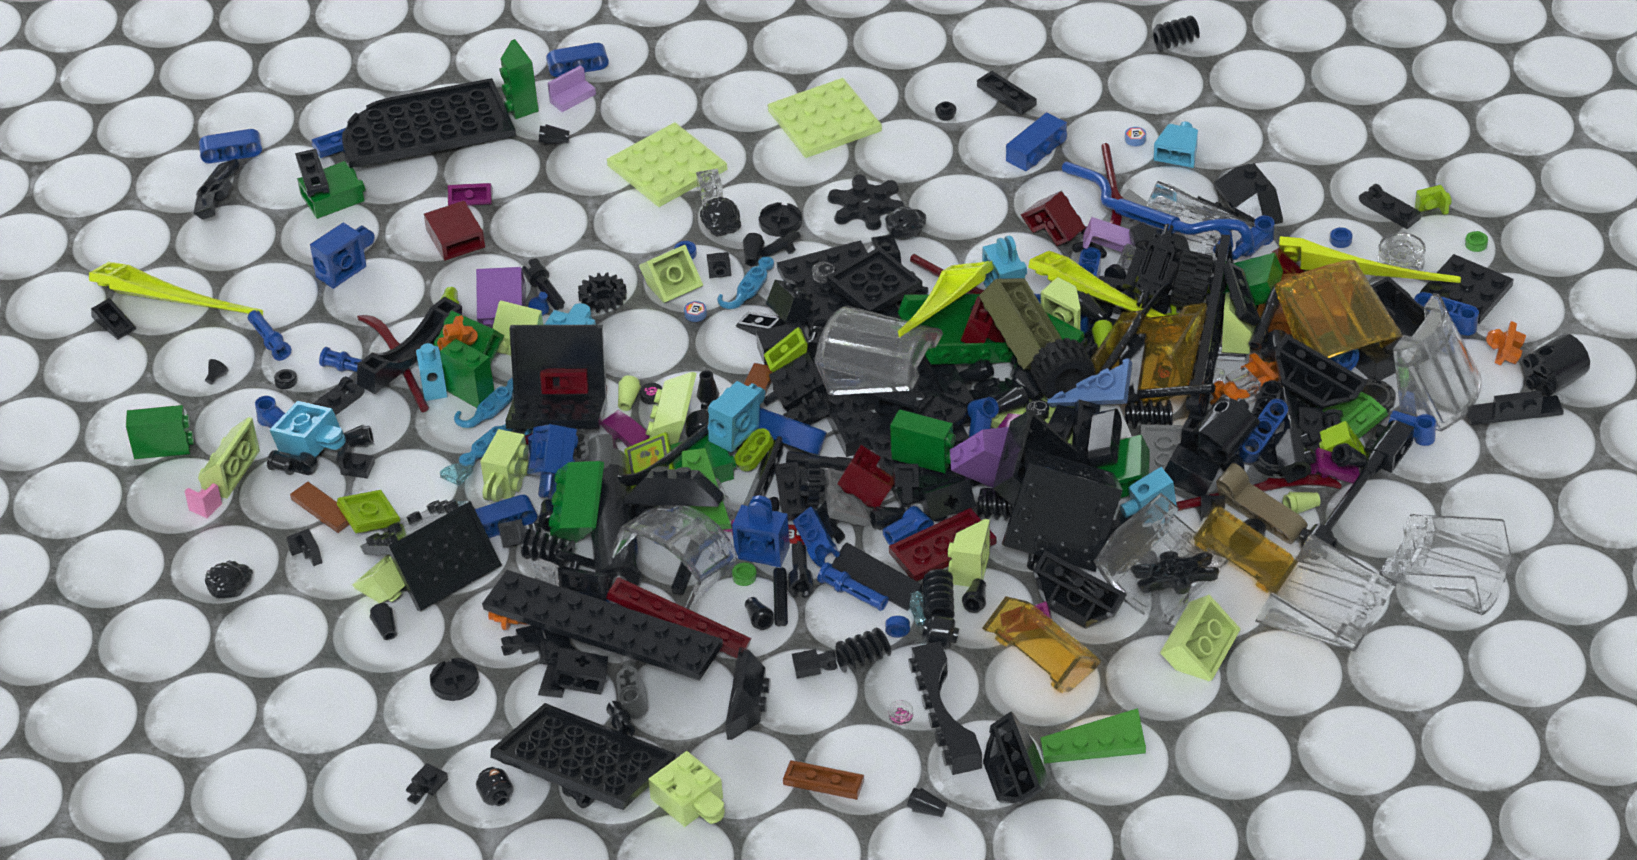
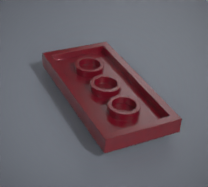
M969 508L890 545L889 554L910 578L919 581L929 571L948 567L950 560H952L951 557H948V548L950 543H954L956 533L982 520ZM990 530L991 547L997 544V537Z

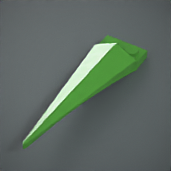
M1363 392L1359 394L1356 400L1323 409V412L1330 409L1341 410L1343 412L1341 423L1346 421L1358 438H1361L1388 416L1387 410L1381 404Z

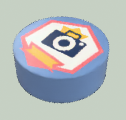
M1141 127L1128 128L1125 131V142L1131 146L1143 145L1146 142V131Z
M700 301L687 303L684 307L685 318L691 322L702 321L707 316L706 305Z

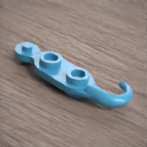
M771 257L760 258L758 261L759 266L751 268L739 283L735 300L725 302L722 300L723 295L719 294L717 298L718 304L725 309H735L740 307L747 299L753 298L767 280V270L773 268L774 260Z
M513 378L508 380L506 387L496 388L495 391L477 406L475 415L471 419L461 420V411H457L454 416L455 423L462 428H472L483 420L492 419L512 401Z
M506 424L494 426L472 444L471 452L462 454L459 457L460 465L464 468L474 466L476 460L484 456L498 429L510 432L513 429H506ZM527 429L525 435H529L532 429Z

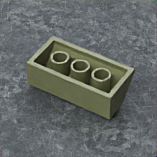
M1025 278L995 279L979 295L984 308L993 318L995 326L1002 333L1006 344L1011 348L1018 364L1024 370L1032 369L1031 362L1034 361V355L1039 353L1038 350L1046 347V344L1049 342L1053 343L1057 339L1062 340Z

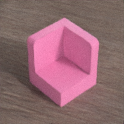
M214 483L206 490L202 489L199 493L190 488L184 491L189 510L205 518H208L222 505L218 485Z

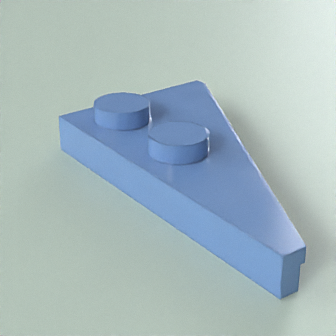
M1129 358L1122 360L1123 364L1112 370L1106 368L1098 375H1092L1078 382L1076 388L1066 393L1061 391L1055 394L1052 398L1048 399L1047 403L1050 407H1057V405L1075 406V402L1080 399L1098 405L1127 404L1133 362Z

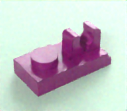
M1321 448L1315 450L1316 463L1311 464V474L1314 475L1319 471L1322 478L1330 475L1352 484L1360 475L1358 467L1337 466L1332 460V452Z

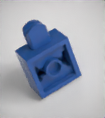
M343 222L312 242L310 249L316 278L334 289L367 267L364 249L373 244L375 239L374 233L363 225L353 229Z
M552 424L533 428L527 474L541 476L538 491L539 497L552 499L556 491L555 474L557 470L568 462H575L573 453L578 444L577 429Z
M761 495L753 496L748 506H740L732 524L735 559L781 568L790 548L788 514L772 511L771 500Z

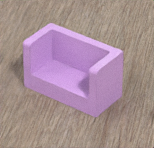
M1091 217L1083 234V248L1088 249L1090 242L1120 251L1121 261L1125 262L1132 248L1129 237L1130 230Z

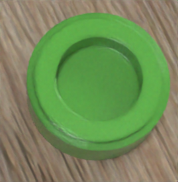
M1480 231L1470 232L1466 235L1465 246L1470 251H1484L1488 246V236Z
M746 562L735 565L732 569L733 581L740 586L753 584L757 578L755 566Z

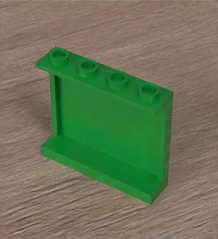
M980 294L963 295L910 330V333L931 364L975 363L979 359H988L991 363L1010 362L1014 353L1006 342L995 343L989 338H986L985 343H965L961 341L971 314L970 308L975 304L977 296L979 297ZM904 295L898 314L905 324L916 314L929 295Z

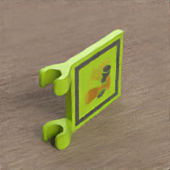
M667 432L624 449L628 459L630 474L648 468L671 451ZM673 462L668 465L667 469H674Z

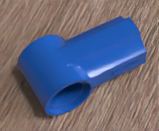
M1263 215L1255 219L1254 226L1251 228L1255 251L1246 253L1245 257L1253 255L1261 246L1269 245L1273 242V218ZM1242 237L1236 242V247L1242 243Z
M261 396L255 401L257 422L262 426H268L271 429L285 414L276 406V401L271 396Z
M987 397L969 403L967 408L968 415L971 418L969 438L981 430L991 429L992 418L999 411L998 403L994 398Z
M1393 410L1389 422L1397 420L1413 426V437L1417 444L1429 446L1435 442L1436 420L1433 416L1422 414L1415 417Z
M912 506L905 511L900 520L883 528V536L886 542L892 545L933 526L934 523L919 507Z

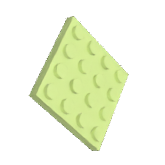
M844 78L767 104L769 113L805 158L882 131V124Z
M675 122L607 158V166L658 207L728 170L727 163Z

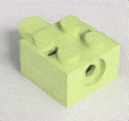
M498 429L480 461L484 481L483 499L488 501L492 499L493 502H499L501 498L508 499L514 497L515 493L520 491L522 481L525 475H528L529 447L526 445L524 434Z
M688 751L648 779L651 800L684 827L699 816L712 824L721 821L725 815L721 778Z

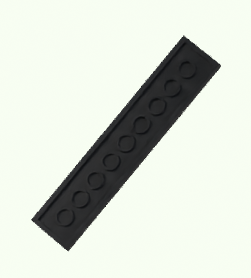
M1221 235L1220 244H1216L1215 256L1217 260H1213L1212 267L1214 276L1210 277L1209 290L1211 292L1206 294V307L1208 308L1203 311L1202 321L1204 327H1200L1199 331L1201 344L1196 346V358L1198 360L1193 362L1194 379H1190L1189 386L1213 384L1223 330L1226 296L1224 292L1227 285L1224 280L1225 275L1222 266L1228 261L1234 263L1231 235ZM1211 393L1195 394L1187 397L1186 411H1190L1189 414L1193 413L1204 417L1208 411Z
M510 570L505 571L482 603L483 610L699 681L723 647L721 638Z

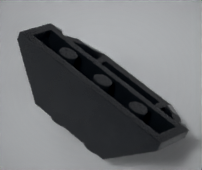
M1255 163L1223 171L1215 180L1214 187L1238 214L1253 221L1257 217L1264 215L1273 218L1274 224L1283 223L1276 188Z
M1287 334L1275 349L1274 354L1281 386L1321 409L1356 400L1368 383V380Z
M660 466L651 469L624 499V504L718 507L724 498V493L699 470H691L688 467L674 470Z
M1046 550L1033 570L1042 602L1047 601L1050 610L1085 629L1114 617L1127 596L1125 592Z
M739 647L725 722L727 740H733L760 723L762 712L767 711V697H765V693H770L771 679L766 678L765 666L750 650L744 647Z
M1009 712L991 724L989 730L990 737L986 745L983 764L997 801L1000 803L1023 804L1043 791L1050 781L1034 741L1015 714Z

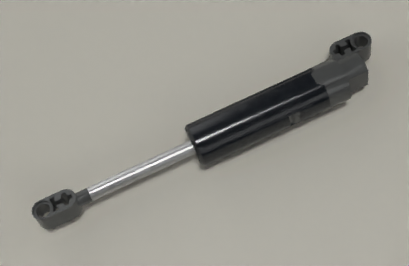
M578 429L576 432L578 444L573 453L575 462H604L596 529L591 532L595 572L610 573L608 590H610L618 577L639 586L642 580L634 508L633 504H624V499L631 491V486H625L618 480V475L630 474L627 456L618 449L612 435L601 434L589 439L586 431ZM620 655L622 669L616 676L618 698L624 710L629 713L631 718H639L648 709L646 688L637 671L636 660Z

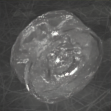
M1393 233L1381 239L1378 245V263L1417 271L1423 270L1426 246L1421 238L1409 233Z

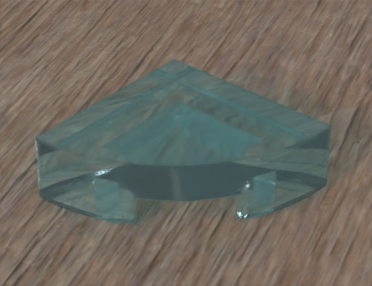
M453 464L440 471V478L460 486L473 472V467L469 464Z
M920 591L911 593L910 608L917 626L924 625L926 620L921 607L923 598Z

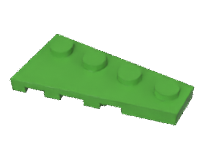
M706 449L682 451V467L699 470L718 487ZM723 500L718 507L683 506L684 534L732 529Z
M1138 708L1040 737L1044 764L1146 754V745Z

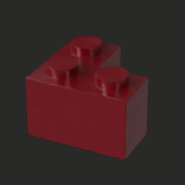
M1062 191L1037 201L1021 214L1032 233L1045 228L1056 246L1070 241L1086 228L1081 217L1075 212L1069 199Z
M977 296L961 341L965 343H985L986 338H989L995 343L1006 342L1000 330L995 326L993 318L984 308L982 300Z
M860 445L837 485L844 492L853 494L861 499L866 506L875 508L881 505L891 490L894 480L893 476L876 466L881 457Z

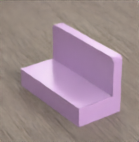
M578 66L548 82L550 103L561 112L596 95L595 87L585 80L584 68L582 66Z

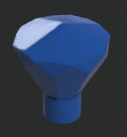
M540 292L538 297H534L529 301L528 307L541 310L542 316L547 314L549 311V305L546 300L548 297L547 293Z

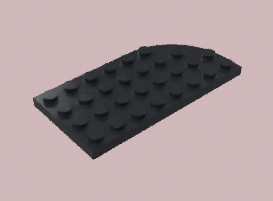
M489 78L384 98L366 105L365 110L359 114L354 113L347 121V127L342 133V145L349 168L514 137L516 136V129L493 79Z

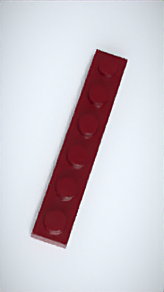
M619 577L608 591L606 599L628 609L721 638L723 647L720 651L735 658L738 657L739 647L747 649L752 639Z

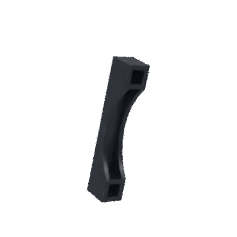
M444 296L430 307L418 327L400 345L387 352H372L357 364V385L373 394L383 389L418 361L417 349H420L426 343L434 346V341L440 335L446 317L449 316L451 310L462 315V306Z
M941 641L911 647L912 658L908 659L911 673L916 674L915 684L917 690L923 693L921 696L923 707L925 710L929 709L928 719L930 726L937 731L935 732L937 746L943 748L942 758L944 765H949L952 775L982 769V751L975 733L954 720L941 701L940 692L948 676L947 657Z

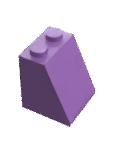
M521 267L476 269L477 321L493 328L500 300L525 306L526 283Z
M1009 427L981 430L950 449L951 471L993 488Z

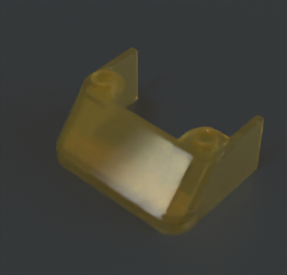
M1216 503L1212 504L1192 536L1196 546L1204 551H1207L1208 548L1214 550L1257 580L1255 585L1266 593L1271 590L1276 595L1298 563L1296 557Z
M1005 596L982 627L987 632L995 633V639L1005 647L1008 644L1017 647L1045 670L1052 680L1051 686L1061 693L1072 691L1101 663V660L1040 609L1025 600Z

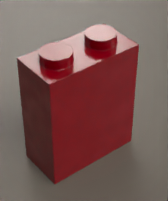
M465 201L424 213L426 231L444 261L485 248L483 230Z

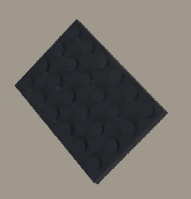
M544 703L491 748L490 758L541 777L546 781L566 787L569 790L589 796L591 799L609 804L614 808L624 810L649 787L648 779L675 760L676 753L629 735L628 739H624L614 729Z

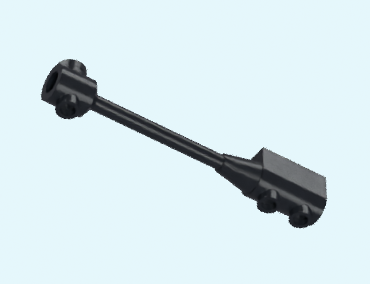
M1273 330L1267 334L1264 344L1260 349L1265 360L1276 361L1274 352L1287 333L1285 331ZM1279 377L1282 400L1287 404L1288 412L1284 420V431L1273 436L1279 470L1287 482L1291 483L1308 476L1311 472V464L1316 463V458L1312 449L1308 450V447L1313 446L1309 432L1305 433L1301 429L1295 417L1291 391L1281 386Z
M1397 420L1390 421L1387 426L1381 424L1378 426L1375 433L1376 441L1369 439L1365 445L1364 452L1367 453L1366 464L1324 524L1313 525L1310 530L1302 529L1299 541L1301 542L1302 550L1308 556L1319 558L1323 554L1332 555L1337 544V538L1334 537L1331 531L1369 478L1381 469L1390 473L1394 471L1413 444V426Z

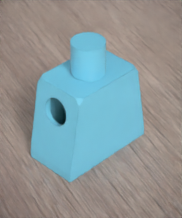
M1186 121L1180 125H1167L1154 143V161L1194 168L1198 130Z
M430 343L423 344L420 349L416 350L424 398L426 401L447 398L439 347L433 346ZM429 373H436L435 381H429Z
M1160 467L1129 487L1130 501L1120 505V510L1125 518L1136 514L1142 523H1148L1177 512L1174 482L1165 470Z

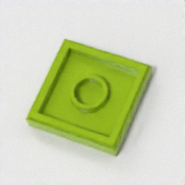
M382 490L337 498V506L355 533L386 528L395 522L400 523V517Z

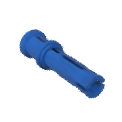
M251 311L247 319L263 338L264 346L272 351L274 359L281 361L289 357L292 349L287 342L283 341V336L273 330L260 311Z
M324 347L320 353L319 364L322 367L331 366L337 368L341 372L346 370L357 372V364L362 359L351 357L345 351L340 353L332 351L329 347Z
M829 562L825 563L818 573L817 581L819 583H827L834 587V590L837 592H846L877 608L879 611L884 610L889 600L887 596L851 579L848 572H841L833 568Z

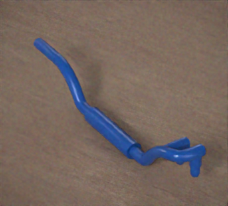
M1064 162L1062 165L1063 172L1096 183L1101 190L1102 204L1109 209L1115 210L1118 215L1162 230L1165 224H1169V227L1170 225L1174 227L1172 233L1179 232L1186 235H1196L1209 231H1218L1220 235H1231L1232 248L1233 238L1231 230H1235L1240 233L1242 243L1233 251V259L1237 260L1246 253L1255 251L1252 231L1241 220L1214 219L1188 224L1180 221V218L1150 207L1123 198L1119 200L1112 198L1109 181L1102 174L1070 162Z

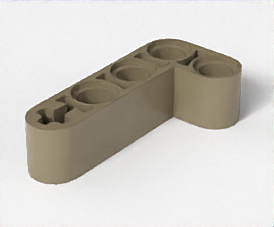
M1232 463L1216 480L1218 493L1225 496L1226 504L1249 519L1254 518L1263 521L1266 525V530L1284 542L1293 544L1299 537L1302 529L1308 527L1307 522L1299 514L1249 482L1247 473L1239 465Z

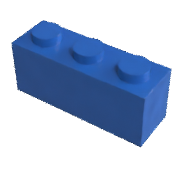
M1046 112L1006 144V162L1024 171H1028L1057 146L1065 142L1067 139V122Z

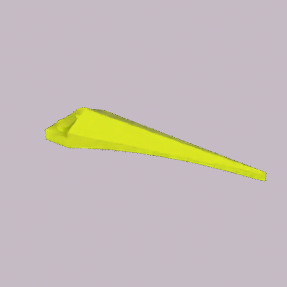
M1280 236L1279 248L1295 263L1301 261L1300 269L1328 272L1358 271V274L1461 282V277L1417 271L1378 263L1342 253L1303 238Z
M1047 251L1031 258L1028 268L1036 270L1035 273L1048 276L1047 279L1050 282L1059 277L1076 286L1078 294L1082 291L1086 294L1089 293L1095 300L1135 314H1139L1144 309L1141 308L1142 303L1138 307L1136 300L1103 282L1069 257ZM1151 309L1146 315L1147 318L1198 335V328L1164 315L1154 309Z
M992 261L956 264L944 269L920 309L898 330L899 338L985 280L986 274L994 270Z
M107 262L89 272V281L97 282L99 286H109V289L119 294L247 314L253 310H256V312L258 310L263 316L262 309L214 299L183 289L128 264Z

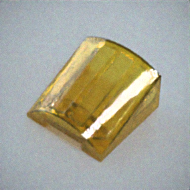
M1355 260L1341 261L1318 267L1274 285L1293 338L1328 358L1378 342L1381 348H1384L1403 337Z
M1206 303L1185 305L1181 312L1176 315L1145 317L1136 333H1146L1148 338L1141 389L1189 386L1206 316ZM1142 310L1122 312L1091 359L1096 375ZM1120 357L1112 369L1119 366ZM1175 396L1144 398L1142 401L1143 404H1146L1147 400L1151 399L1152 403H1156L1158 399L1164 401Z

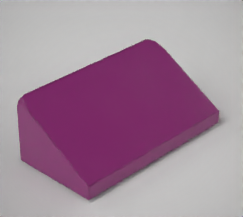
M491 183L448 185V205L465 201L468 206L492 205L493 187Z

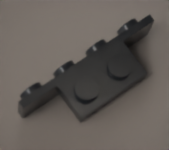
M1541 390L1496 395L1492 403L1467 405L1465 408L1470 425L1563 415L1564 413L1558 396L1543 397Z

